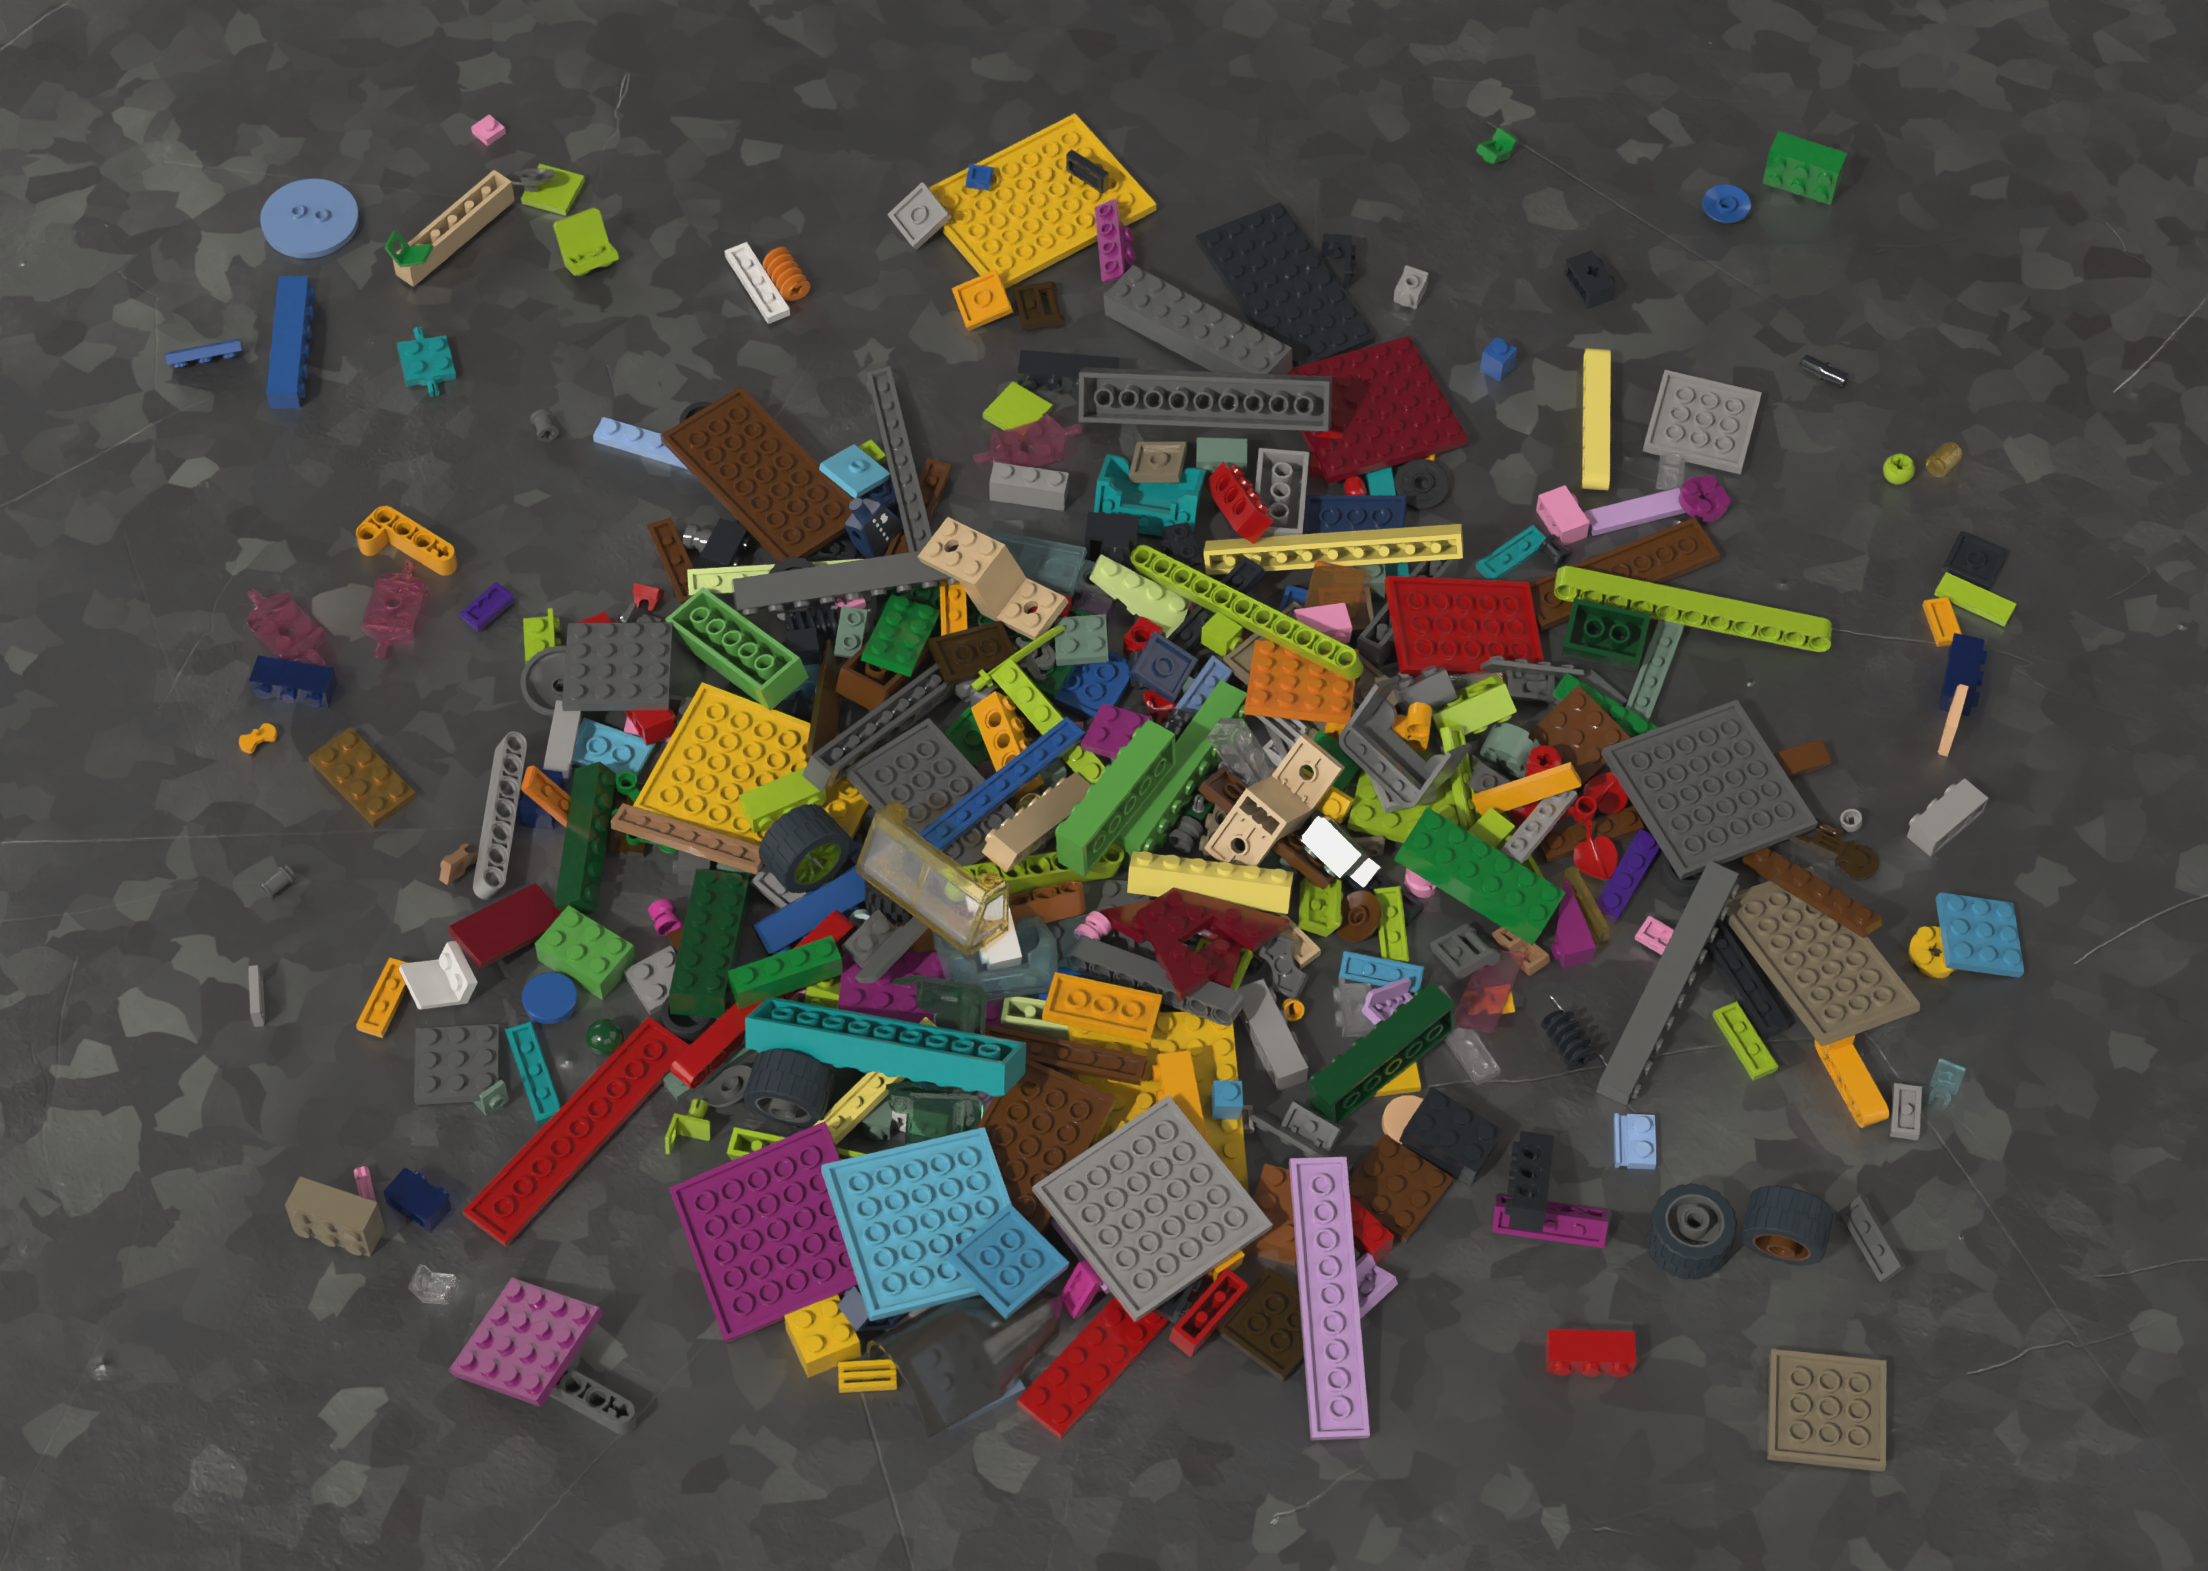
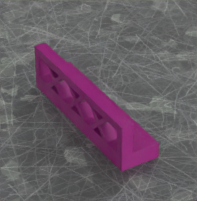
M1496 1194L1492 1232L1600 1248L1605 1246L1608 1209L1547 1201L1543 1231L1536 1232L1508 1227L1510 1216L1504 1215L1506 1199H1512V1196Z

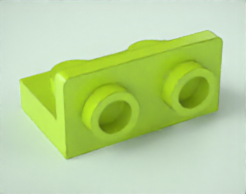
M548 608V616L523 618L526 664L538 652L550 647L561 646V639L556 638V632H561L559 617H554L553 608Z

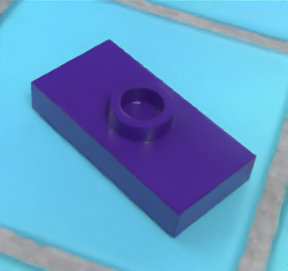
M495 582L459 613L460 619L479 633L515 602V596Z

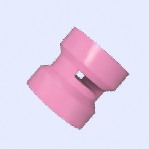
M1092 911L1086 917V922L1079 924L1074 930V934L1077 940L1085 936L1100 941L1102 936H1106L1111 931L1112 926L1104 915L1097 911Z

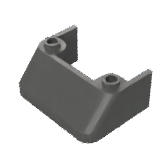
M1395 676L1374 684L1340 733L1339 744L1341 749L1401 806L1411 808L1420 804L1451 777L1472 746L1467 743L1447 751L1446 754L1434 755L1428 762L1421 758L1391 729L1396 721L1397 712L1395 707L1387 700V697L1400 680Z

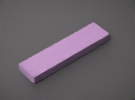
M1676 488L1585 511L1590 519L1589 529L1592 535L1595 536L1686 513L1679 504L1680 489Z

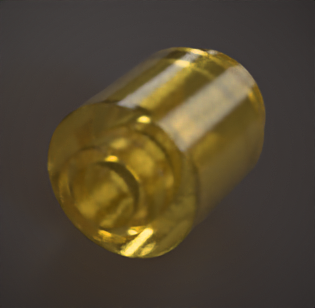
M1953 442L1942 444L1927 458L1926 466L1928 471L1937 477L1946 476L1960 462L1962 451Z

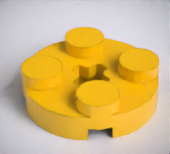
M1923 926L1919 928L1912 937L1908 949V956L1912 965L1915 963L1920 968L1919 972L1931 978H1945L1950 976L1951 972L1957 971L1958 969L1946 968L1940 927ZM1938 948L1942 953L1939 956H1934V952L1929 951V949Z

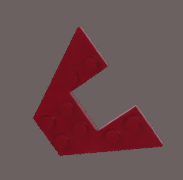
M1174 887L1139 909L1136 916L1139 926L1145 931L1144 935L1147 941L1151 942L1155 949L1157 961L1161 968L1166 971L1167 980L1172 982L1179 1001L1217 977L1218 968L1184 945L1185 941L1211 924H1214L1251 952H1254L1287 930L1290 920Z
M1155 899L1104 909L1099 913L1109 920L1112 928L1142 944L1147 939L1144 935L1145 931L1136 920L1137 911ZM1211 924L1197 933L1211 941L1198 951L1197 954L1218 968L1217 977L1212 979L1211 982L1231 989L1242 944L1214 924Z

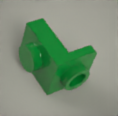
M1499 127L1493 139L1479 143L1476 152L1483 156L1486 162L1496 164L1510 158L1518 139L1504 128Z

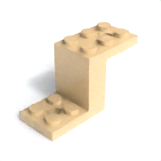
M949 517L946 518L917 556L920 562L958 580L982 615L996 622L1001 621L1004 626L1032 640L1046 633L1069 603L1065 596L1026 578L1005 544ZM959 545L956 551L948 553L952 546ZM1038 606L1034 613L1027 614L1031 607Z
M1305 733L1300 735L1272 776L1246 788L1204 849L1219 862L1258 867L1277 840L1302 828L1345 767ZM1304 765L1312 767L1314 771L1312 778L1304 775ZM1236 838L1244 841V851H1239L1236 848Z

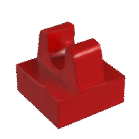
M634 583L632 593H634V603L637 604V608L640 609L642 602L648 600V610L652 612L656 610L659 601L663 600L665 592L658 588Z

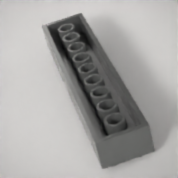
M1084 367L1079 372V422L1329 431L1331 427L1332 376Z

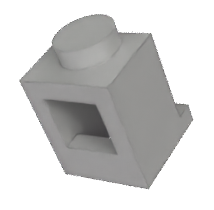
M1406 265L1395 288L1393 302L1417 309L1427 289L1429 273Z

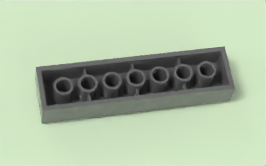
M1134 265L1103 295L1106 316L1212 372L1286 375L1293 368L1291 347Z

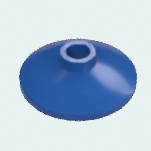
M1722 184L1713 186L1706 191L1703 196L1702 206L1706 214L1712 219L1722 223H1735L1748 215L1751 202L1748 195L1742 189L1733 185Z

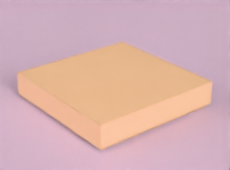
M1961 684L1957 686L1939 745V755L1948 756L1969 686Z

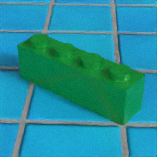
M829 936L729 970V987L738 1009H742L765 1001L768 997L774 998L841 975L842 957L833 937Z

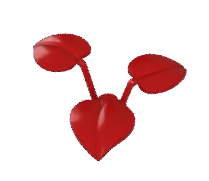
M1613 772L1598 775L1588 781L1584 787L1583 796L1579 797L1576 800L1575 806L1569 807L1557 821L1559 823L1570 814H1573L1577 822L1586 824L1588 842H1581L1576 846L1573 860L1576 867L1582 873L1601 880H1608L1613 875L1617 865V850L1613 842L1605 836L1592 840L1591 820L1594 817L1596 808L1603 814L1612 815L1622 811L1628 800L1627 794ZM1542 799L1508 810V816L1513 825H1515L1516 830Z

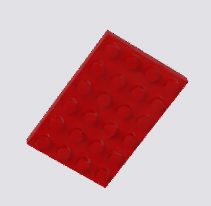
M1387 576L1384 580L1400 674L1421 675V671L1424 668L1436 665V667L1440 666L1446 669L1449 676L1489 677L1497 674L1499 677H1503L1501 672L1480 670V664L1488 661L1493 656L1504 657L1505 661L1526 659L1530 664L1544 662L1529 582Z

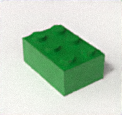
M1778 131L1769 151L1763 183L1831 205L1840 185L1847 153Z

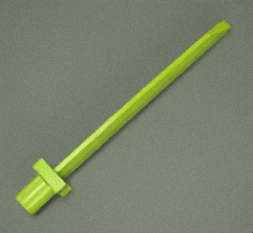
M1060 625L1050 629L990 672L986 673L982 669L978 672L980 677L971 683L972 688L976 692L986 685L991 688L994 686L991 675L1010 658L1017 663L1032 651L1063 632L1065 627Z

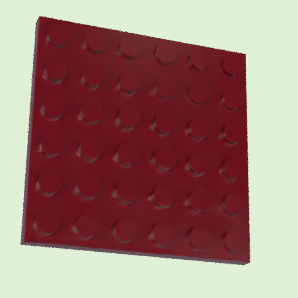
M1409 336L1293 367L1286 374L1332 376V414L1329 430L1343 434L1342 439L1317 437V435L1322 434L1324 431L1299 430L1311 453L1315 452L1321 471L1328 484L1468 444V437Z

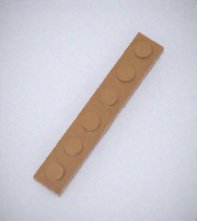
M622 803L611 820V829L758 875L764 865L759 858L760 846Z

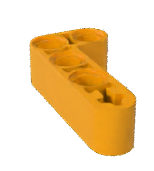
M378 507L356 529L360 552L366 556L378 554L389 543L442 576L451 575L457 569L455 550L450 543L392 507Z
M1412 703L1408 708L1407 716L1397 715L1396 721L1391 727L1417 753L1423 752L1427 748L1432 708L1426 703ZM1352 708L1351 717L1354 715L1357 709ZM1326 722L1324 733L1339 741V735L1347 724Z
M1855 1035L1822 1047L1815 1039L1816 1050L1858 1126L1864 1128L1887 1120L1889 1118L1887 1104L1853 1045Z

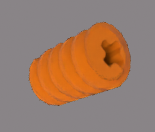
M778 247L767 254L763 261V268L780 292L782 298L786 301H796L805 297L810 290V283L805 275L802 274V270L798 267L792 255L789 254V250L786 247Z

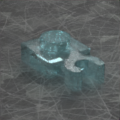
M1940 1058L1929 1085L1934 1087V1089L1930 1092L1928 1103L1932 1104L1935 1097H1941L1944 1100L1942 1108L1946 1109L1950 1103L1951 1094L1955 1096L1957 1094L1966 1068Z

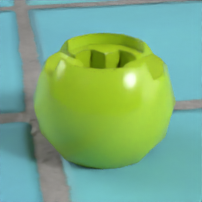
M1902 453L1891 455L1883 465L1884 477L1895 485L1909 482L1915 473L1913 460Z

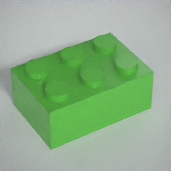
M569 905L535 943L538 961L554 971L567 976L575 984L601 1000H604L623 978V970L634 965L636 962L633 944Z

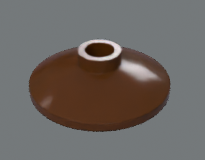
M1356 891L1346 896L1341 901L1342 923L1336 929L1337 934L1343 940L1353 943L1368 938L1376 930L1381 919V905L1377 897L1368 891Z

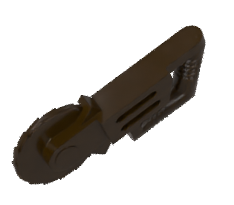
M1817 818L1815 819L1818 824L1815 829L1820 831V833L1811 839L1804 837L1813 831L1810 830L1789 838L1791 842L1835 861V866L1840 865V869L1845 875L1852 879L1867 880L1874 876L1878 870L1879 861L1873 850L1866 846L1855 845L1854 840L1846 843L1841 841L1840 839L1844 833L1843 830Z

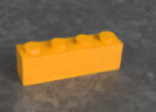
M1190 1050L1157 1054L1155 1064L1151 1065L1153 1081H1158L1159 1090H1156L1157 1103L1169 1095L1208 1143Z

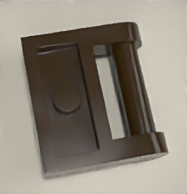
M1051 281L1013 287V295L1022 331L1051 326L1053 328H1061L1065 325V318L1060 312L1056 296V283ZM1044 294L1047 296L1050 315H1045L1040 295Z

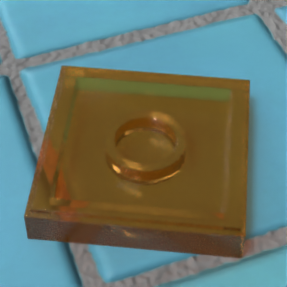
M1315 560L1304 608L1345 603L1350 620L1355 621L1366 571Z

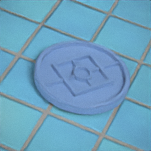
M303 179L281 187L265 202L260 217L264 237L275 250L290 257L305 259L326 256L339 250L351 240L359 224L358 207L352 194L343 186L324 179Z

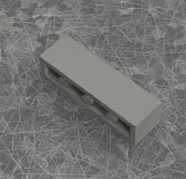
M1264 979L1239 987L1237 992L1244 997L1245 1005L1238 1016L1276 1092L1307 1081L1310 1062L1305 1053L1301 1054L1298 1048V1038L1294 1031L1290 1032L1284 1010L1278 1009L1276 995L1272 987L1268 988Z

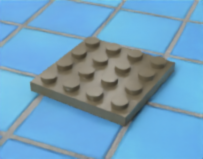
M1771 1349L1769 1355L1767 1460L1884 1472L1886 1468L1887 1361Z

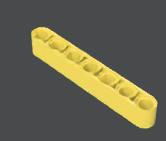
M1585 348L1582 489L1606 491L1609 489L1611 351L1607 349Z

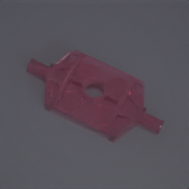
M1044 413L1042 414V420L997 433L995 428L992 429L990 449L988 452L973 455L976 466L991 461L992 464L997 462L1032 468L1041 467L1063 460L1064 443L1067 442V437L1081 434V428L1079 424L1066 428L1061 427L1048 414ZM1023 446H1031L1034 450L1030 453H1025L1021 448Z
M405 560L402 571L398 573L381 574L377 577L361 628L364 634L378 642L374 652V656L377 658L379 656L381 659L385 657L389 645L412 641L414 638L412 631L424 595H428L427 585L420 578L412 576L415 562L412 560L410 562ZM393 600H397L400 602L399 605L395 607H389L387 605Z
M255 588L252 589V592L249 591L247 593V597L256 604L246 620L248 628L283 664L294 665L304 659L306 661L309 659L317 668L321 667L320 664L322 666L325 664V659L317 653V650L323 645L325 640V630L322 626L318 627L292 601L289 592L263 598ZM285 630L294 631L290 636L281 635Z

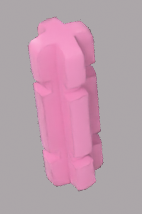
M366 1166L356 1168L354 1176L359 1196L376 1202L369 1168Z

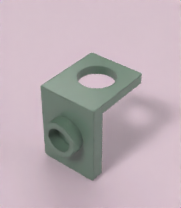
M501 1079L479 1095L480 1101H474V1103L486 1117L501 1108L509 1101L504 1081Z

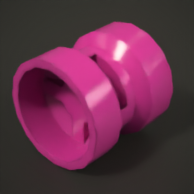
M671 899L658 900L648 908L649 916L655 921L654 928L659 936H667V933L682 927L681 919L675 914L676 907Z

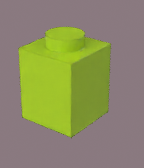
M1217 612L1202 627L1201 643L1224 658L1243 643V627Z

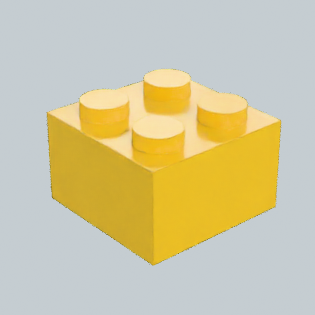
M838 1295L784 1315L786 1331L808 1378L838 1366V1362H849L861 1357L860 1341L851 1323L837 1306L841 1302Z

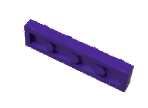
M1642 829L1638 831L1592 908L1593 914L1614 924L1617 923L1661 849L1652 834Z

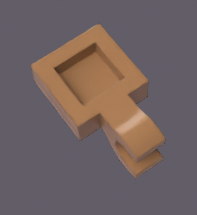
M465 843L451 855H446L440 865L441 873L439 880L449 885L465 874L467 866L477 863L478 850L474 853H468L469 844Z

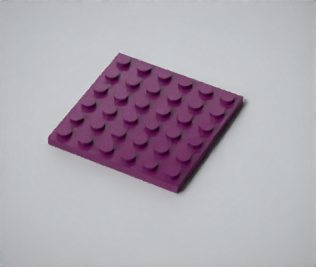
M825 1121L669 1187L722 1336L727 1344L784 1320V1315L833 1296L843 1295L847 1289L858 1285L821 1172L823 1164L841 1160L828 1124Z

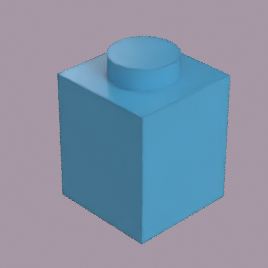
M1214 1080L1210 1092L1211 1119L1239 1120L1243 1108L1242 1081Z

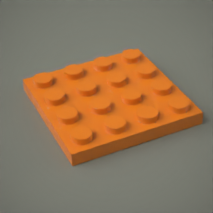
M1255 640L1244 715L1347 724L1351 719L1356 679H1345L1272 641ZM1354 649L1357 655H1359V649Z

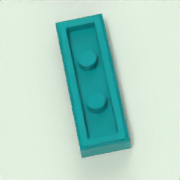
M1532 525L1478 561L1476 569L1487 580H1500L1540 553L1539 546L1547 537Z

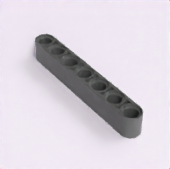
M1082 936L1078 938L1065 957L1068 967L1078 973L1109 984L1162 995L1161 1003L1220 1025L1230 1026L1245 1005V999L1239 992L1211 981L1179 1001L1172 982L1167 980L1166 971L1161 968L1158 962L1089 937Z

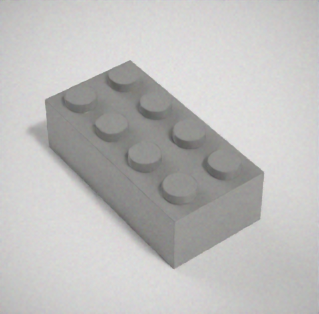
M1259 448L1255 491L1261 496L1260 501L1270 509L1268 514L1273 519L1272 524L1260 537L1301 535L1303 533L1309 452Z

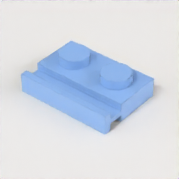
M1615 1113L1613 1118L1615 1168L1627 1166V1168L1655 1170V1115L1627 1114V1116H1622L1619 1113Z

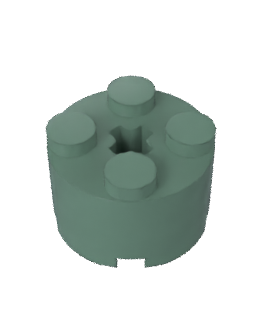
M1502 723L1501 727H1497V724H1494L1479 752L1481 760L1515 781L1525 777L1530 752L1533 748L1540 746L1536 739L1533 743L1528 738L1530 733L1518 726Z

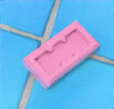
M1649 915L1635 935V940L1662 955L1674 929Z

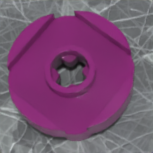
M1711 475L1687 479L1678 497L1680 506L1688 515L1693 518L1695 515L1703 517L1702 521L1714 522L1721 519L1731 502L1724 488Z

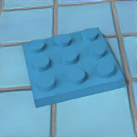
M1942 892L1936 896L1946 968L2020 978L2025 973L2013 903Z
M1011 1204L953 1249L946 1259L1005 1319L1022 1307L1069 1266V1262Z

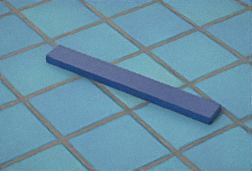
M1065 717L913 838V844L931 860L934 859L1082 741L1086 733L1072 720Z

